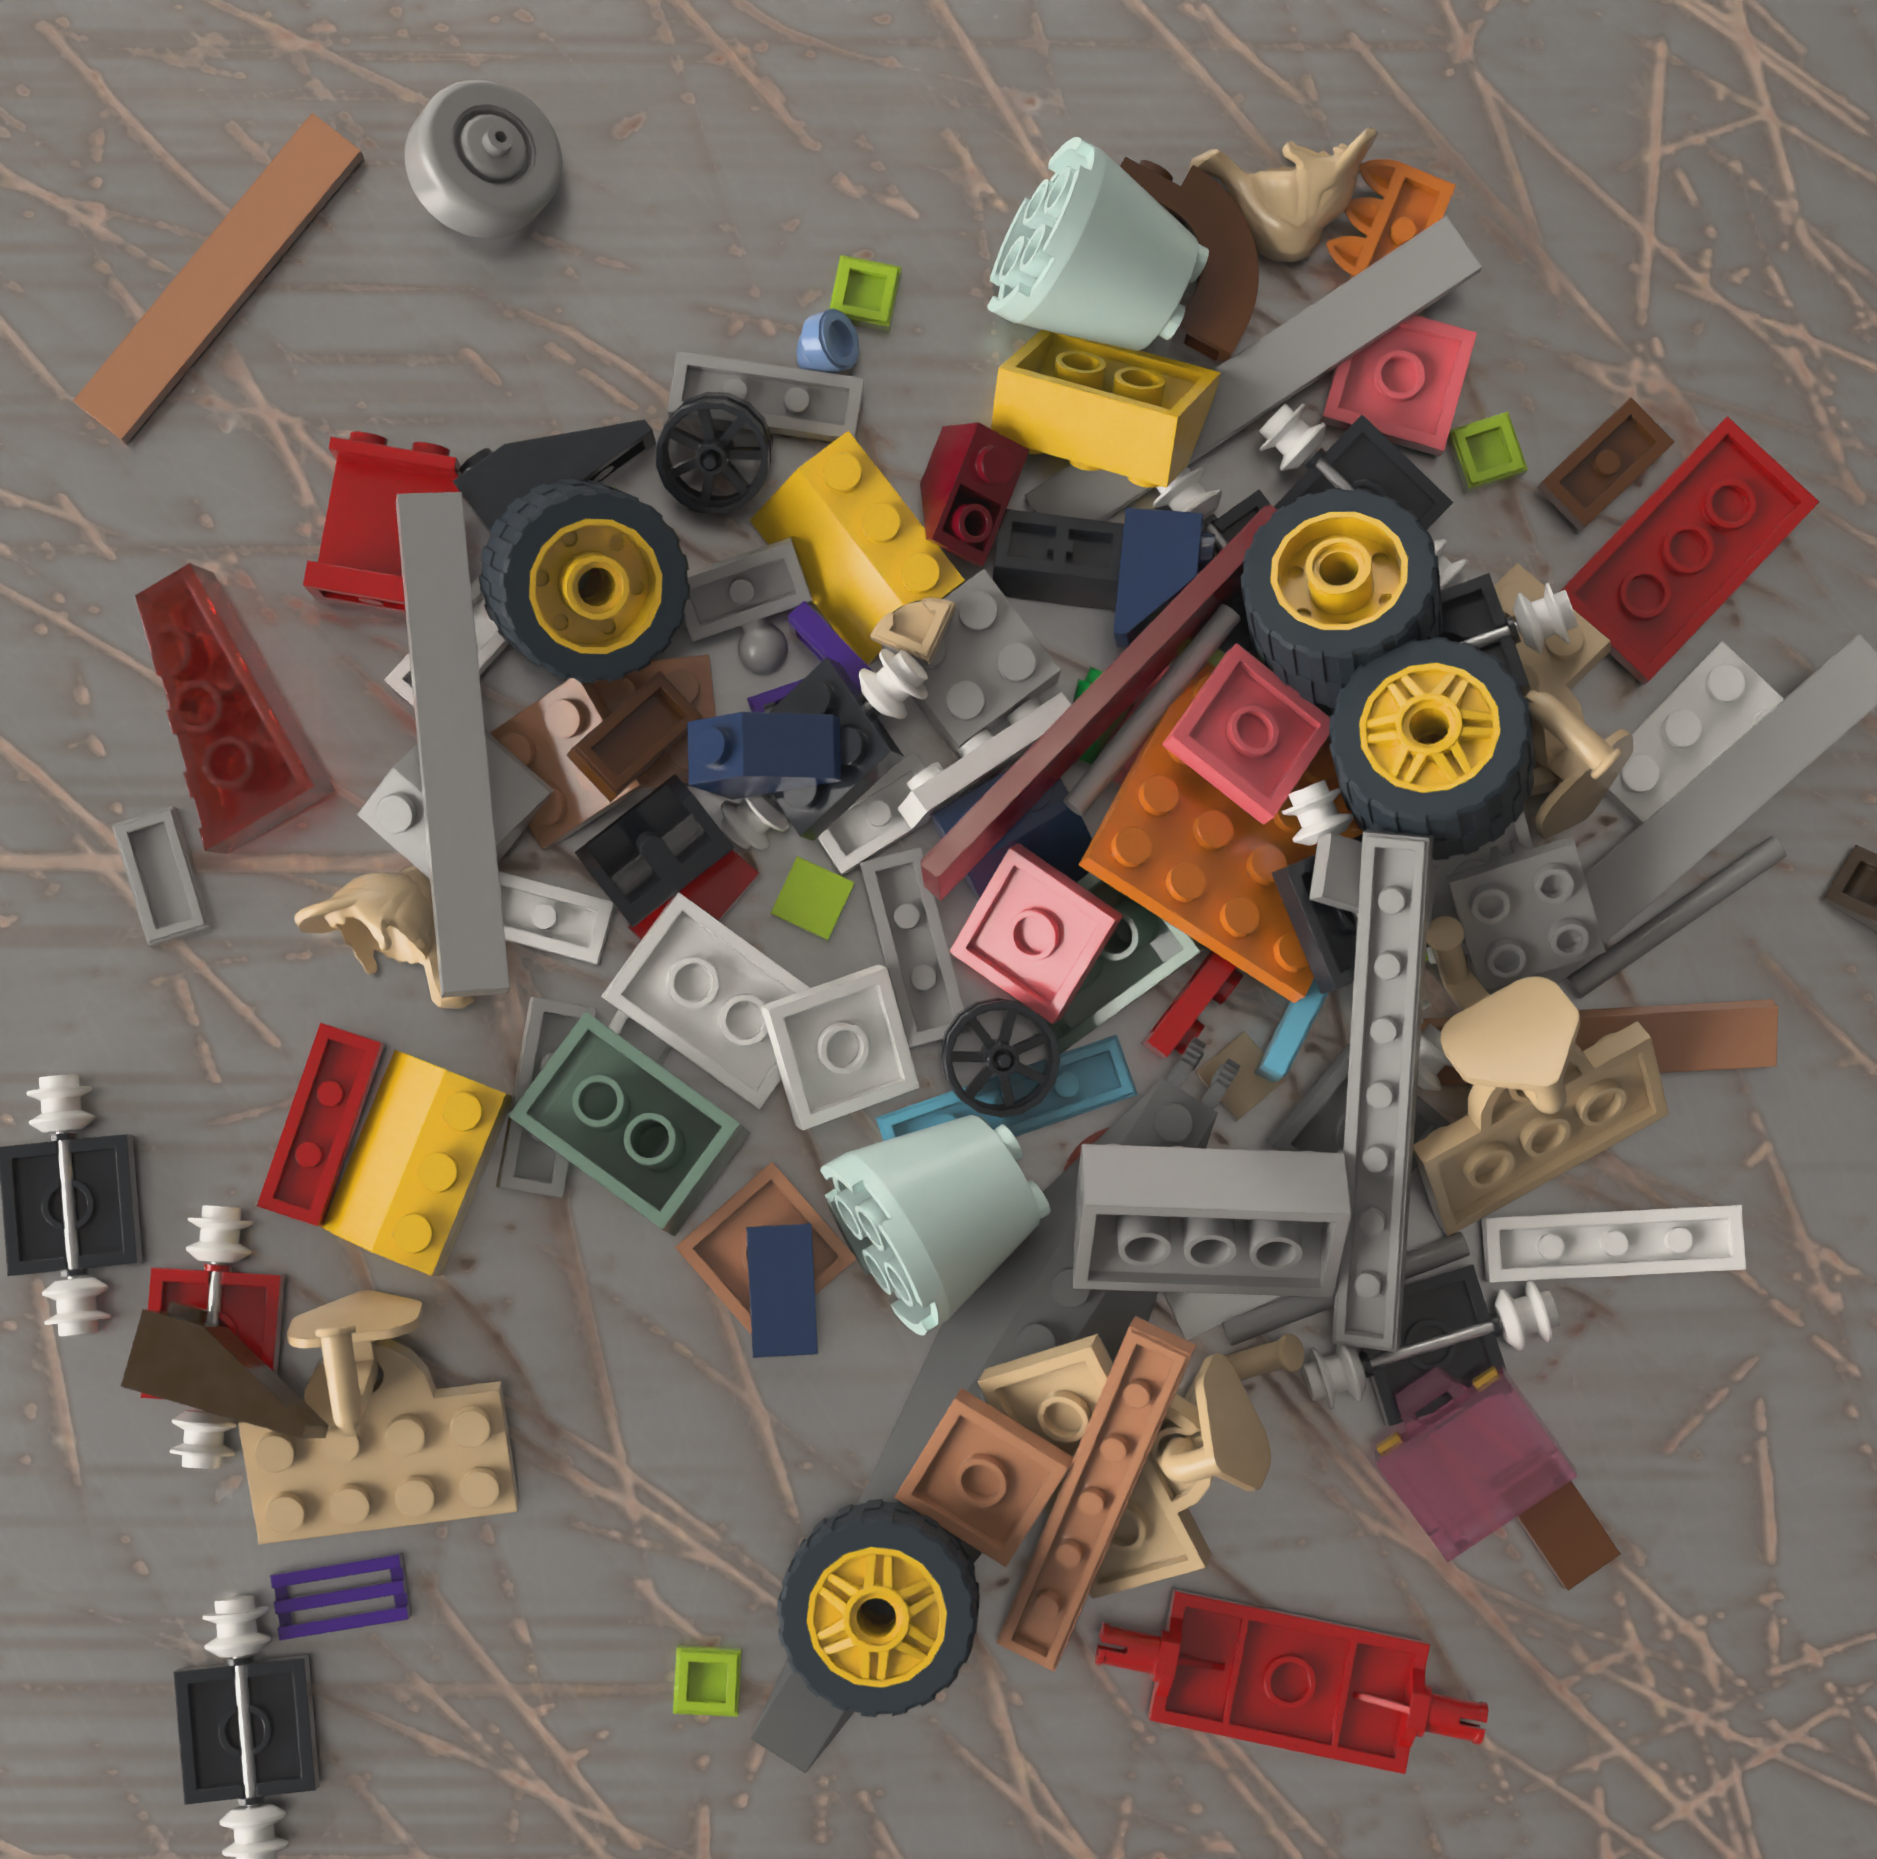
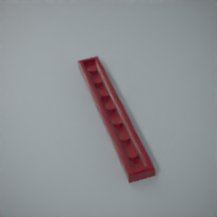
M1271 504L1267 507L1264 506L921 860L924 887L942 901L1188 646L1221 604L1227 605L1242 590L1241 575L1244 573L1242 562L1246 549L1250 548L1253 542V535L1259 527L1265 525L1272 518L1271 515L1277 511L1276 508Z

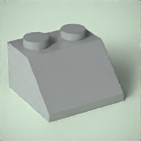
M485 730L497 861L499 863L554 791ZM417 744L392 767L357 815L430 879Z

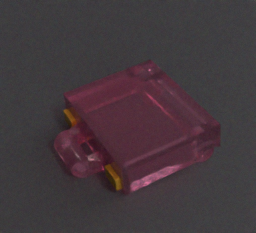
M1493 1365L1472 1380L1473 1386L1469 1389L1444 1369L1437 1366L1395 1395L1406 1431L1400 1435L1397 1430L1376 1444L1375 1464L1447 1562L1577 1477L1575 1466L1568 1459L1558 1441L1503 1366L1496 1369ZM1448 1391L1453 1400L1420 1421L1415 1413Z

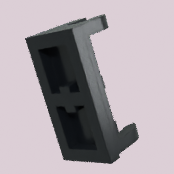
M1006 509L998 530L992 580L1007 597L1115 610L1124 524Z

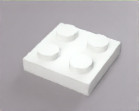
M878 964L761 1006L794 1124L801 1130L809 1129L920 1088L886 967Z

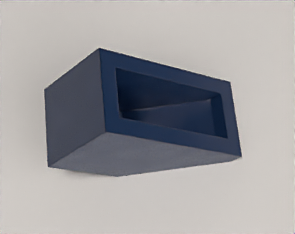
M1139 508L1125 509L1113 632L1117 647L1127 648L1214 559L1215 534L1205 533L1203 513Z
M737 712L687 722L689 786L734 800L841 781L840 717L835 715Z

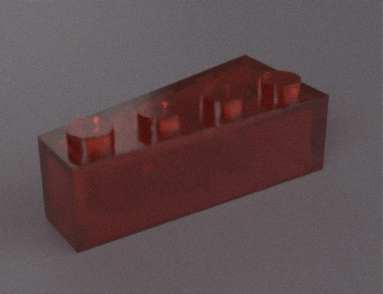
M188 563L135 595L156 675L162 679L169 705V710H166L172 734L177 735L185 763L186 772H183L189 796L194 798L202 828H199V833L204 851L229 854L336 791L213 572Z

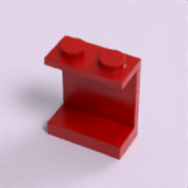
M353 431L350 433L349 439L331 436L328 449L337 460L318 562L307 560L303 586L315 598L406 613L396 512L397 494L458 492L453 481L462 475L459 471L461 465L456 457L449 456L450 450L448 448L433 443L414 442L412 450L387 446L388 439L367 432Z

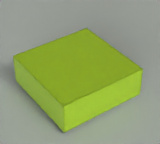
M840 255L829 309H836L844 313L851 320L853 326L890 333L902 267Z
M1509 412L1450 430L1447 441L1465 494L1525 475L1528 471Z
M797 856L770 914L829 942L855 886V882Z
M678 1645L676 1649L673 1714L738 1717L742 1648Z

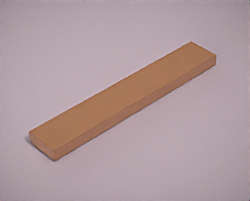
M311 113L84 386L73 402L127 444L364 158L361 150L314 113Z
M1773 999L1578 1010L1581 1024L1575 1043L1582 1051L1595 1045L1602 1037L1616 1033L1638 1021L1652 1039L1659 1073L1777 1066L1778 1005ZM1451 1017L1425 1018L1421 1024V1032L1429 1023L1442 1031L1443 1026ZM1445 1065L1437 1074L1441 1085L1471 1084L1461 1077L1455 1067Z
M1137 1316L1131 1322L999 1634L997 1644L1055 1672L1195 1351L1196 1344Z

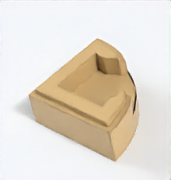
M931 597L905 604L886 614L877 623L870 637L875 642L896 651L904 650L912 657L931 665L957 606L955 602Z

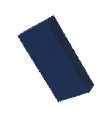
M812 1224L746 1227L753 1358L818 1354Z

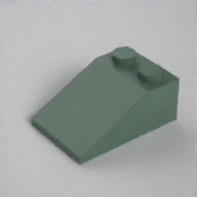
M1088 873L1076 883L1124 916L1062 1019L1054 1024L1046 1020L1057 1038L1059 1054L1066 1051L1207 949L1198 941L1092 873Z
M586 1011L508 1115L656 1226L674 1237L750 1135V1132L739 1122Z

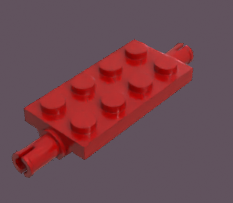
M1174 1588L1165 1630L1162 1629L1159 1635L1112 1626L1106 1622H1103L1099 1634L1101 1642L1122 1646L1124 1649L1097 1644L1095 1664L1101 1666L1104 1664L1151 1674V1680L1155 1683L1148 1713L1150 1721L1406 1774L1410 1748L1415 1738L1423 1737L1425 1732L1471 1741L1477 1745H1481L1485 1735V1729L1480 1728L1479 1724L1461 1721L1460 1719L1465 1718L1487 1723L1488 1704L1486 1702H1474L1432 1693L1431 1686L1425 1685V1670L1430 1644L1426 1641Z

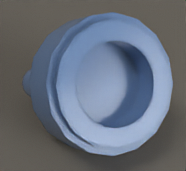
M836 309L825 310L809 316L804 322L797 344L796 355L799 368L836 374L851 369L855 365L859 354V339L851 320L844 313Z

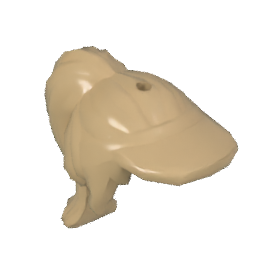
M1372 127L1365 129L1348 146L1341 143L1339 146L1333 147L1334 155L1332 156L1324 150L1317 153L1307 147L1298 146L1293 141L1287 142L1282 149V153L1285 158L1294 162L1296 166H1282L1278 169L1269 168L1267 171H1259L1254 174L1251 172L1247 173L1223 151L1211 149L1193 158L1188 172L1192 165L1208 175L1217 177L1225 185L1228 193L1248 222L1258 253L1273 261L1294 262L1309 257L1320 243L1323 228L1339 217L1350 204L1357 182V175L1360 173V164L1373 145L1378 132Z
M414 865L406 866L398 873H370L354 878L342 887L340 891L333 894L331 898L307 906L295 914V922L303 933L322 934L340 930L345 943L352 946L355 957L363 965L367 974H373L377 971V963L373 957L374 950L382 952L387 958H394L398 962L421 963L425 967L431 1000L438 1007L460 1009L465 1008L474 1001L473 996L441 998L431 882Z

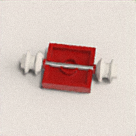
M202 1205L201 1218H188L189 1222L201 1228L200 1241L186 1246V1251L198 1261H211V1264H204V1270L151 1267L148 1310L167 1311L170 1301L190 1304L209 1310L206 1322L229 1328L277 1375L285 1275L231 1272L232 1265H224V1262L238 1263L252 1252V1250L239 1244L240 1230L254 1225V1221H241L242 1208ZM141 1393L140 1397L150 1399H162L145 1393ZM200 1409L186 1410L172 1419L173 1424L185 1430L184 1443L170 1449V1453L183 1455V1467L217 1469L222 1467V1457L236 1455L235 1451L223 1445L224 1432L238 1426V1422L235 1419Z

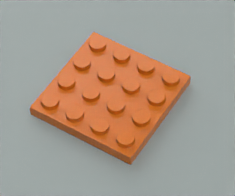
M1207 662L1184 692L1169 705L1158 724L1148 735L1079 866L1286 999L1296 1003L1306 996L1314 976L1271 873L1316 854L1315 847L1318 843L1308 846L1293 842L1292 838L1302 827L1297 816L1282 815L1281 811L1293 807L1289 796L1275 817L1263 825L1162 745L1216 668ZM1325 740L1291 793L1322 780H1325L1329 791L1340 788L1330 749V741ZM1340 793L1334 800L1338 813L1352 814L1351 810H1347ZM1353 818L1347 830L1338 835L1351 839L1362 834L1363 831Z

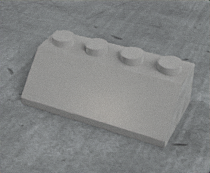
M1082 1144L1076 1186L1073 1289L1333 1297L1351 1217L1344 1153L1268 1151L1246 1148L1211 1149L1186 1148L1183 1146L1154 1147L1119 1144Z

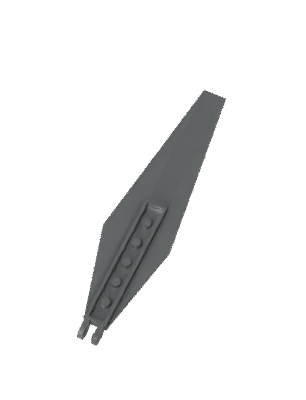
M1194 1037L1166 1080L1161 1078L1093 1144L1206 1148L1218 1114L1214 1109L1238 1073L1240 1065L1228 1058L1214 1073L1210 1080L1211 1085L1201 1101L1181 1090L1180 1087L1189 1073L1196 1069L1204 1056L1203 1050L1206 1044ZM1080 1157L1043 1191L1050 1206V1214L1040 1219L1039 1225L948 1321L941 1324L859 1504L875 1499H883L884 1502H898L894 1498L959 1390L963 1388L989 1404L978 1384V1380L985 1369L1095 1334L1099 1335L1114 1364L1128 1328L1135 1316L1149 1322L1158 1292L1073 1289L1076 1186ZM961 1540L964 1550L967 1554L970 1553L972 1561L975 1563L982 1552ZM873 1598L865 1601L867 1607L876 1614L885 1615L895 1610L884 1599ZM786 1660L750 1739L806 1773L854 1712L850 1710L844 1712L832 1707V1703L821 1696L816 1697L806 1688V1683L798 1674L795 1675Z

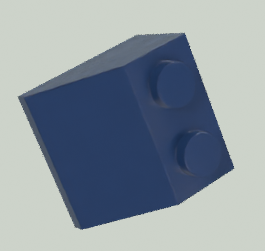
M1008 770L932 814L931 824L940 839L958 823ZM1061 778L964 877L977 901L981 898L1009 848L1018 843L1075 882H1078L1090 873L1079 866V863L1088 849L1092 837L1083 818L1064 804L1063 800L1069 791Z

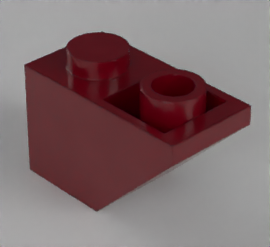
M980 422L943 426L920 482L926 540L977 567L984 566L1030 450Z

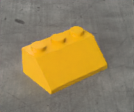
M1041 329L998 368L991 429L1029 449L1028 454L1046 453L1067 459L1072 466L1081 470L1098 471L1102 469L1127 476L1130 482L1141 487L1155 488L1162 486L1167 488L1190 462L1219 386L1221 372L1144 351H1134Z
M849 430L797 468L749 520L750 524L767 545L790 537L792 538L812 595V604L836 634L868 666L880 659L879 653L882 650V646L880 643L873 641L870 635L877 623L886 614L905 604L925 598L943 599L965 583V579L940 547L926 540L923 525Z
M394 1050L322 1229L372 1253L430 1276L442 1275L509 1112L512 1096L411 1055Z

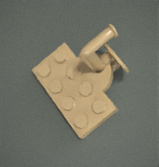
M1519 563L1494 585L1505 618L1512 616L1514 622L1517 620L1513 607L1518 593L1521 592L1530 602L1544 598L1545 585ZM1574 611L1578 627L1567 630L1570 640L1569 644L1556 634L1544 639L1543 653L1539 654L1526 646L1522 633L1519 634L1521 642L1515 644L1531 687V691L1524 697L1528 701L1531 713L1536 768L1533 769L1534 785L1531 796L1546 792L1550 794L1539 808L1535 817L1536 833L1543 839L1550 838L1587 819L1597 808L1633 753V736L1625 729L1617 730L1605 740L1591 729L1584 721L1580 702L1570 691L1611 651V641L1576 611Z
M1439 916L1431 921L1430 929L1427 930V943L1433 950L1446 992L1461 1010L1443 1026L1440 1042L1446 1057L1466 1082L1473 1084V1087L1468 1096V1115L1448 1126L1432 1131L1425 1139L1413 1145V1153L1435 1219L1449 1237L1669 1115L1652 1039L1638 1021L1616 1033L1602 1037L1595 1045L1582 1051L1575 1043L1581 1024L1578 1009L1555 982L1543 977H1526L1489 995L1468 968L1461 944L1464 939L1462 924L1451 916Z
M365 1290L350 1294L292 1319L287 1331L288 1342L291 1346L296 1348L322 1347L323 1357L319 1359L307 1383L304 1402L329 1425L326 1438L301 1439L246 1422H238L259 1544L518 1512L519 1496L501 1381L436 1389L428 1366L411 1348L389 1339L410 1333L420 1326L424 1314L421 1301L373 1290ZM381 1366L383 1377L376 1382L378 1369Z
M1095 1334L987 1368L979 1378L978 1384L990 1406L1074 1457L1109 1376L1113 1362L1099 1335ZM1284 1334L1276 1341L1267 1342L1227 1355L1217 1353L1207 1356L1194 1377L1185 1397L1182 1398L1178 1394L1175 1395L1090 1591L1092 1599L1206 1568L1212 1553L1188 1507L1198 1503L1209 1488L1214 1476L1248 1492L1262 1487L1271 1465L1270 1444L1265 1428L1241 1381L1281 1369L1287 1372L1298 1371L1304 1363L1305 1356L1302 1342L1294 1334ZM1069 1468L1044 1506L1048 1516H1050Z

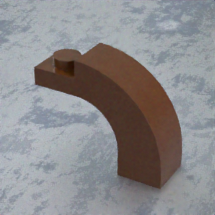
M1125 156L1120 167L1197 238L1198 244L1209 250L1206 265L1196 279V289L1185 308L1182 322L1172 336L1171 341L1216 366H1220L1235 355L1246 332L1257 298L1259 284L1258 255L1248 222L1230 194L1211 176L1196 166L1192 165L1180 186L1172 182V175L1160 165L1148 160H1141L1140 163H1137Z

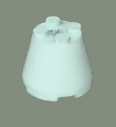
M1079 137L1071 138L1049 160L1048 169L1055 172L1051 180L1045 179L1038 186L1031 200L1024 198L1008 229L989 280L1000 286L998 298L993 296L987 308L1012 323L1134 351L1148 348L1157 336L1169 340L1180 326L1185 314V306L1179 302L1188 283H1193L1204 269L1209 256V250L1198 244L1197 238L1102 149Z
M968 1115L845 1152L820 1169L826 1181L831 1178L833 1179L835 1189L825 1194V1198L847 1245L857 1257L856 1260L866 1276L872 1274L879 1286L887 1294L890 1295L894 1292L899 1300L891 1304L893 1312L909 1329L919 1335H925L948 1321L1039 1225L1040 1219L1050 1214L1051 1211L1041 1189L1032 1180H1026L1017 1164V1161L1023 1158V1153L1012 1132L1003 1124L993 1130L980 1115Z

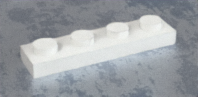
M1742 1205L1481 1218L1486 1282L1746 1269Z

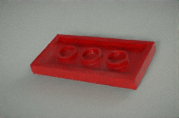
M1727 416L1560 591L1566 590L1572 609L1611 641V651L1609 653L1645 685L1813 510L1819 501Z

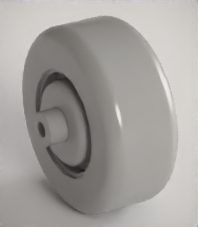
M465 80L449 85L439 91L427 103L415 120L405 144L404 154L407 176L414 193L431 215L447 227L464 235L477 238H502L526 228L552 199L562 175L561 147L548 118L525 95L509 86L494 81Z

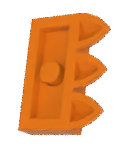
M1374 159L1361 163L1360 174L1362 178L1383 199L1360 197L1350 201L1344 212L1352 225L1367 237L1342 236L1329 240L1326 247L1331 257L1344 271L1351 274L1350 280L1442 219L1456 185L1396 160Z

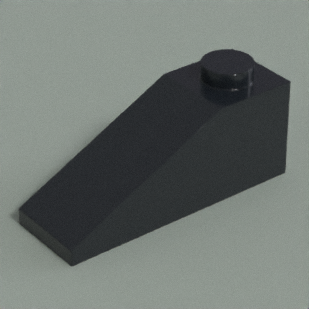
M643 419L506 443L494 452L490 448H485L472 455L462 464L459 469L462 475L456 478L453 483L458 492H462L464 501L491 535L490 529L496 519L499 520L508 510L507 506L516 498H522L530 493L532 488L544 483L547 485L558 483L559 480L576 479L581 482L591 480L604 483L654 447L656 440L652 428Z

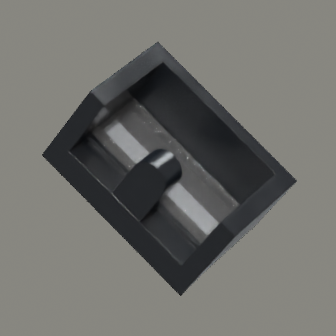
M674 774L575 851V854L630 925L634 927L733 850L734 846L692 792Z

